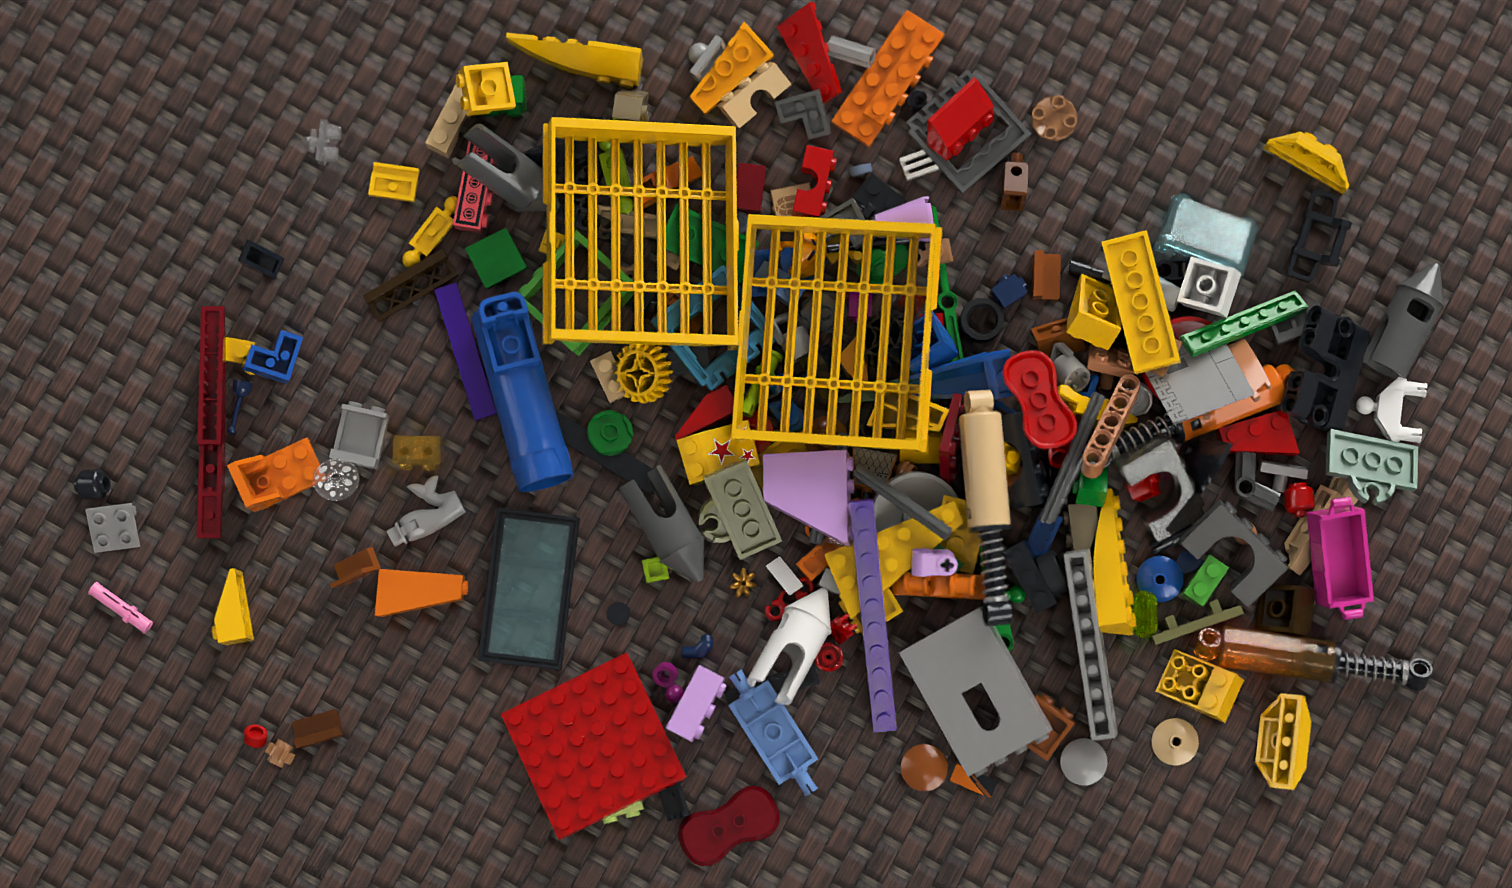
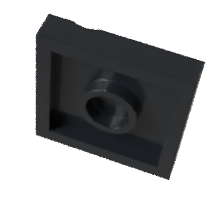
M873 173L852 196L865 219L870 221L875 220L874 215L908 202Z

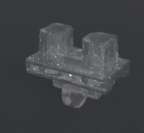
M320 119L318 138V130L311 129L310 137H303V143L309 145V153H315V147L317 146L315 160L320 165H326V161H338V147H328L329 139L340 140L342 129L340 126L330 124L328 120Z

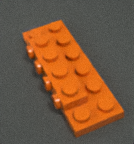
M906 10L876 54L871 68L865 70L831 123L867 147H870L884 125H890L896 116V113H894L898 105L902 107L905 103L906 98L909 96L906 94L910 87L915 88L919 82L921 70L923 68L927 69L934 58L931 55L945 34L909 10Z

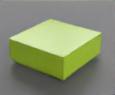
M658 557L642 560L646 583L670 579L667 566L661 564Z

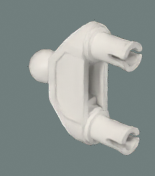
M1398 377L1376 397V402L1370 397L1364 396L1357 400L1356 408L1364 415L1374 411V421L1387 440L1420 443L1422 436L1419 435L1422 434V429L1402 427L1400 424L1401 411L1405 395L1426 397L1427 391L1425 389H1427V383L1411 382Z

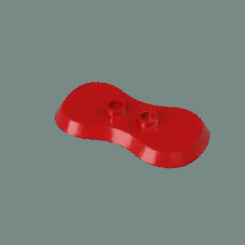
M1036 350L1020 352L1010 357L1003 366V379L1008 389L1015 395L1021 405L1023 429L1027 439L1034 446L1041 449H1053L1070 442L1076 434L1077 422L1074 414L1062 401L1058 393L1056 369L1052 360L1045 353Z

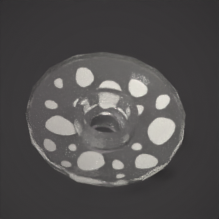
M340 458L329 459L315 470L313 476L314 488L324 499L332 501L344 500L357 490L359 472L352 463ZM334 474H339V477L332 478L331 476Z

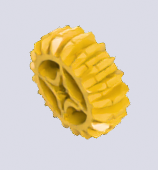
M629 344V346L622 348L623 352L617 355L619 361L613 363L618 368L612 372L618 376V379L614 381L621 385L618 390L621 392L625 390L624 397L631 398V401L642 404L654 402L658 398L663 397V392L669 390L667 384L673 381L669 378V374H672L674 371L668 368L672 363L671 361H666L668 354L661 353L662 347L655 345Z

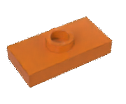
M827 536L820 545L814 547L798 561L796 566L812 582L829 567L824 554L839 549L842 545Z

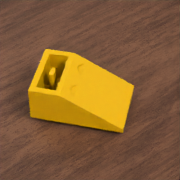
M1174 649L1156 688V692L1225 723L1244 680L1236 673Z

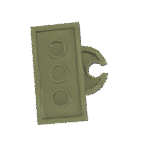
M746 458L703 476L712 497L706 500L699 509L698 523L702 525L708 518L717 520L714 527H705L702 530L706 537L717 543L731 540L740 560L782 542Z

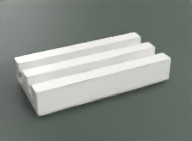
M923 150L899 158L907 181L939 170L935 164L914 173H909L908 170L932 162L928 157L906 165V162L925 156L926 153Z

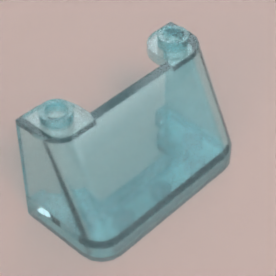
M1178 193L1177 196L1173 195L1170 199L1152 249L1162 253L1164 249H1172L1171 254L1174 255L1178 253L1189 258L1195 257L1235 268L1241 273V279L1245 273L1259 227L1255 225L1256 221L1251 218L1243 217L1241 219L1192 201L1191 197L1186 194Z

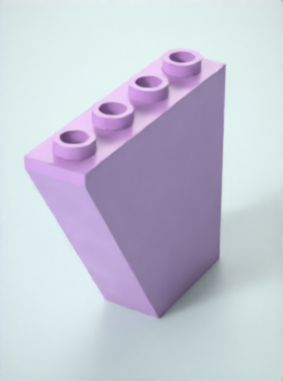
M847 450L763 454L764 501L769 506L846 547H850L853 535L849 501H851V494L854 493V480H850V471L854 470V459L850 457Z

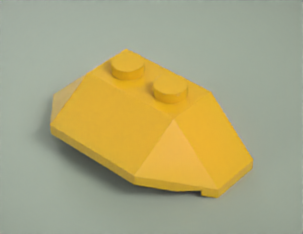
M1297 132L1269 139L1265 144L1264 149L1341 194H1344L1348 189L1349 183L1341 155L1337 153V149L1329 144L1323 145L1316 141L1317 138L1308 132Z
M1281 693L1260 715L1255 763L1271 788L1294 790L1306 770L1311 718L1305 696Z

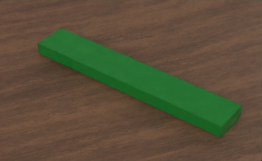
M1294 290L1184 334L1180 337L1179 341L1183 342L1182 345L1190 356L1195 357L1307 312L1308 305L1297 291Z

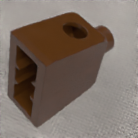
M1020 153L1009 154V162H1005L1002 175L1000 210H1024L1027 197L1028 164L1023 163V155Z

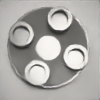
M1086 738L1076 739L1064 748L1061 754L1060 766L1066 778L1077 785H1091L1103 777L1107 769V756L1102 746L1097 742Z

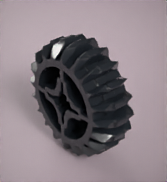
M891 310L890 342H888L886 371L889 367L895 369L897 363L901 364L904 314L897 310ZM879 311L877 317L872 316V320L866 322L864 361L874 369H877L881 311ZM914 323L912 331V345L918 343L915 338V336H917L918 333L915 329ZM911 345V351H915L914 347Z

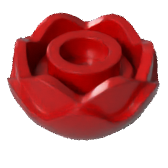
M831 642L823 643L814 660L815 664L819 669L826 672L838 669L843 662L841 648ZM830 655L831 659H827L826 656Z

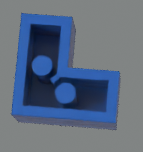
M281 330L278 333L273 351L251 345L242 370L287 384L290 380L303 337Z

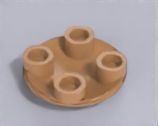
M1049 96L1039 101L1032 111V125L1036 133L1046 140H1063L1074 131L1077 125V112L1073 104L1063 96Z

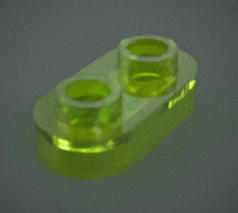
M1139 591L1134 596L1133 613H1135L1136 627H1133L1138 637L1151 638L1157 631V599L1150 591Z

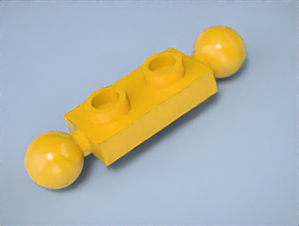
M448 197L444 202L445 209L442 211L436 207L409 242L414 249L405 252L402 257L405 267L410 268L420 262L421 254L429 257L453 226L454 219L450 216L455 214L458 197Z

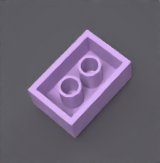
M699 665L666 728L693 742L694 738L699 740L705 729L702 726L705 717L710 719L716 708L713 705L716 696L721 698L727 687L724 684L725 679Z

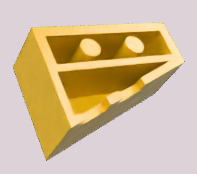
M885 392L882 428L896 429L899 397L897 392ZM908 393L906 430L917 431L919 397ZM930 402L928 432H944L949 409ZM874 409L867 423L869 427H873Z

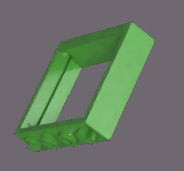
M575 230L574 250L580 244L588 249V239ZM565 239L564 244L558 250H555V271L565 261ZM597 248V258L611 270V260ZM540 267L534 272L531 281L523 285L518 290V293L524 297L528 311L543 324V314L529 302L543 286V267ZM620 269V279L623 282H634ZM620 291V310L634 295V291ZM611 296L597 311L598 331H602L611 321ZM588 322L581 330H588ZM561 341L578 356L590 344Z

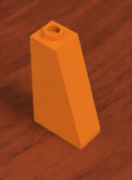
M379 569L375 616L386 617L462 601L463 596L468 594L469 583L465 581L463 575Z

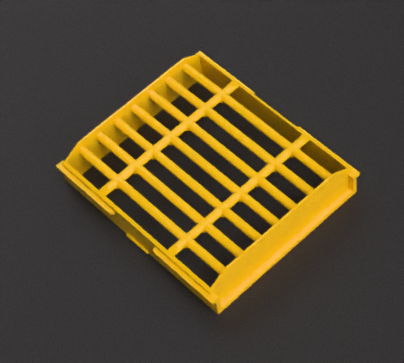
M551 117L548 124L543 123V203L547 205V262L543 263V344H553L555 340L585 343L700 347L728 345V350L737 351V251L739 250V221L737 220L736 126ZM555 137L565 139V184H555ZM574 140L588 141V185H576L574 183ZM597 142H611V186H599L597 184ZM620 143H633L634 187H621ZM643 144H656V188H644ZM665 145L679 146V189L666 188ZM725 145L726 191H712L711 146ZM688 146L702 148V190H690L688 188ZM555 193H565V280L555 279ZM574 194H588V280L574 279ZM597 195H611V281H599L597 279ZM620 196H634V282H622L620 280ZM643 197H657V283H645L643 281ZM666 198H679L680 284H668L666 282ZM688 199H702L703 285H691L689 283ZM711 200H726L727 286L712 284ZM555 288L565 289V329H555ZM574 289L588 290V330H574ZM597 290L611 291V331L597 330ZM620 291H634V332L621 331ZM643 292H657V333L644 332ZM666 293H680V333H667ZM689 294H703V334H690ZM712 295H727V335H712Z
M748 214L742 307L739 311L738 322L739 348L736 365L731 440L741 441V439L888 448L927 453L932 371L928 367L932 311L937 309L942 242L941 227L928 223ZM757 229L771 231L767 278L753 277ZM780 232H794L790 279L777 278ZM803 233L817 234L814 280H800ZM826 234L840 235L836 282L823 281ZM850 235L863 236L859 283L846 282ZM873 237H887L883 284H869ZM896 238H910L906 285H892ZM931 238L927 287L916 286L919 239ZM752 286L767 287L760 375L746 374ZM776 288H790L784 376H770ZM799 289L813 290L806 378L793 377ZM822 290L836 291L829 379L816 378ZM845 292H859L853 380H839ZM869 293H882L876 382L862 381ZM892 294L906 295L899 383L886 382ZM915 295L926 296L920 384H909ZM745 383L760 384L757 430H742ZM769 385L783 386L780 432L766 431ZM792 386L806 387L803 433L789 432ZM815 388H829L826 435L812 434ZM838 389L852 390L849 436L835 435ZM862 390L875 391L872 438L858 437ZM885 392L899 393L896 439L882 438ZM908 393L919 394L916 440H905Z

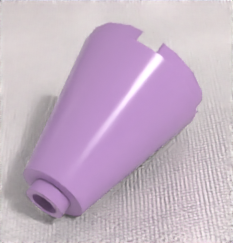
M923 196L874 215L875 220L871 221L934 224L931 204L928 203L929 196ZM896 238L898 240H910V238ZM931 238L919 239V241L930 242Z

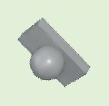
M715 35L708 46L703 43H695L689 49V59L695 64L690 73L693 79L699 83L726 48L723 39Z

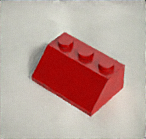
M975 77L927 120V146L946 161L953 155L957 156L968 141L972 142L977 137L979 131L984 127H988L994 120V105Z

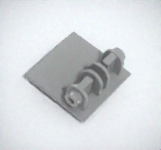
M132 503L85 509L94 553L140 547L134 516L137 512L136 507L132 506Z

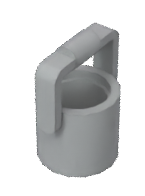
M788 312L776 316L773 327V335L784 353L786 352L787 333L782 335L778 325L788 322ZM797 314L794 363L801 361L809 354L810 336L799 314Z
M1055 343L1050 359L1055 365L1056 383L1069 386L1076 393L1082 391L1090 381L1089 370L1073 355V352L1065 343Z

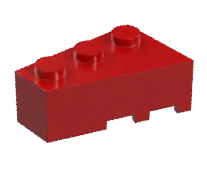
M1281 410L1220 427L1215 431L1218 442L1233 444L1228 454H1235L1236 452H1251L1271 456H1296L1299 454L1289 417Z

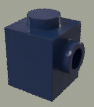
M1014 273L1010 277L1008 274H1005L996 281L997 285L991 288L990 291L997 304L1004 311L1024 298L1028 287L1022 277L1017 278Z

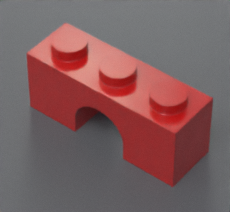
M807 145L801 172L812 175L816 179L817 185L811 190L797 189L792 216L819 218L820 215L823 216L825 214L827 202H823L825 193H830L832 180H828L830 171L834 172L837 161L836 158H833V150Z

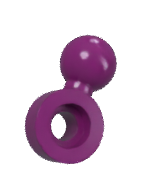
M662 662L654 669L653 679L659 686L667 688L665 696L669 702L679 703L684 695V691L679 685L674 683L678 677L677 669L671 663Z

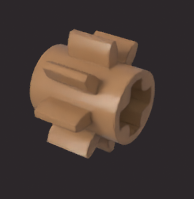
M280 739L277 740L276 744L270 742L265 750L269 754L267 760L283 768L285 763L290 765L295 757V754L291 753L293 746Z

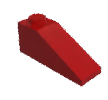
M720 384L713 391L708 390L709 394L703 398L675 435L676 441L699 433L733 416L734 398L727 385L722 387Z

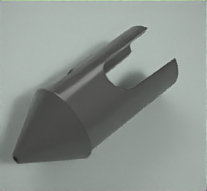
M476 124L469 129L463 137L495 161L496 167L473 152L468 153L462 160L456 157L452 158L453 164L513 205L517 211L547 212V205L543 203V167L484 125ZM555 193V212H558L561 203L557 193Z
M1437 263L1430 264L1396 285L1397 289L1365 352L1363 363L1366 366L1396 380L1398 375L1406 379L1440 311L1444 309L1440 265Z
M662 465L656 466L653 470L646 473V476L664 508V518L656 515L634 479L620 487V493L658 556L659 562L696 583L702 581L704 578V535L702 536L694 524Z

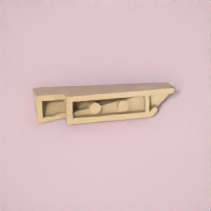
M1333 476L1329 488L1320 485L1314 495L1315 508L1312 511L1329 509L1331 499L1350 497L1352 504L1355 505L1358 499L1352 494L1348 479ZM1307 517L1298 520L1284 543L1285 550L1289 554L1290 563L1288 567L1298 575H1301L1311 562Z

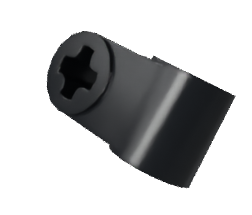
M1191 257L1160 260L1156 263L1157 272L1158 267H1164L1168 271V276L1163 277L1159 273L1158 275L1171 283L1182 284Z

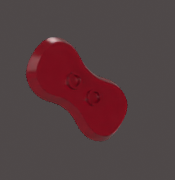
M759 786L744 787L737 791L723 806L714 810L695 812L687 816L678 830L680 845L685 855L694 864L699 866L714 865L721 861L735 846L771 836L776 831L780 822L779 810L773 797L764 788Z

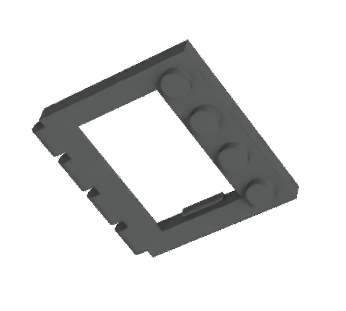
M968 69L955 79L956 83L960 86L959 88L951 83L938 94L939 98L943 101L942 103L934 97L921 109L925 115L924 118L917 112L905 122L910 129L908 131L910 137L932 162L938 166L940 171L961 194L965 193L1031 136L1028 129L978 73L973 75ZM975 77L993 103L994 113L1005 123L1006 127L956 169L949 160L946 161L927 146V120Z

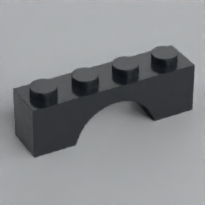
M1023 412L1001 416L1003 441L1014 445L1020 452L1023 460L1022 474L1010 486L1015 509L1046 503L1050 490L1043 476L1045 467L1039 458L1038 451L1040 448L1034 446L1024 433Z

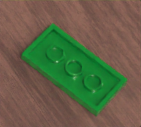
M676 203L666 223V251L680 257L679 204ZM688 209L689 261L703 267L702 215ZM711 220L712 272H714L722 265L726 267V226ZM739 233V250L737 251V282L739 285L743 281L746 236ZM756 241L755 250L758 247V241Z

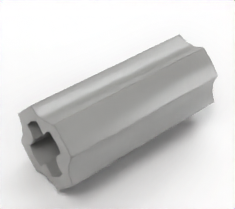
M831 36L827 43L829 48L828 56L867 68H871L875 60V48L836 36Z

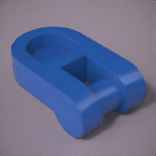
M782 394L776 402L772 401L768 404V409L779 423L781 420ZM791 399L789 432L799 433L803 430L804 416Z

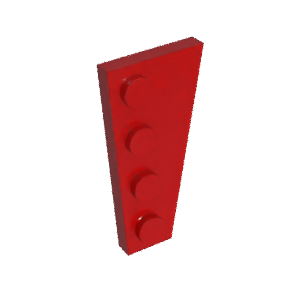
M809 2L778 25L777 28L812 90L820 89L823 103L826 104L839 95L842 90L834 64L830 62L828 56V45L824 43L821 30L823 29L820 20L817 21L814 11L816 10L814 2Z

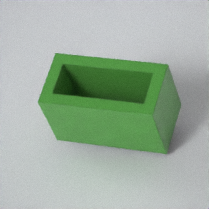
M1209 554L1205 557L1180 595L1197 607H1203L1229 567Z

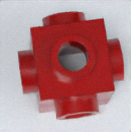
M1137 464L1130 468L1131 471L1124 473L1126 479L1124 485L1133 500L1142 502L1161 494L1158 485L1160 479L1155 469L1144 464Z

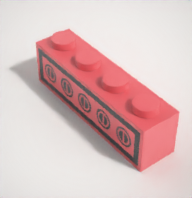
M470 141L468 142L466 156L468 153L473 152L495 166L496 163L491 157ZM464 171L453 226L458 230L482 234L483 227L487 228L489 214H486L487 206L492 204L493 192H490V189Z

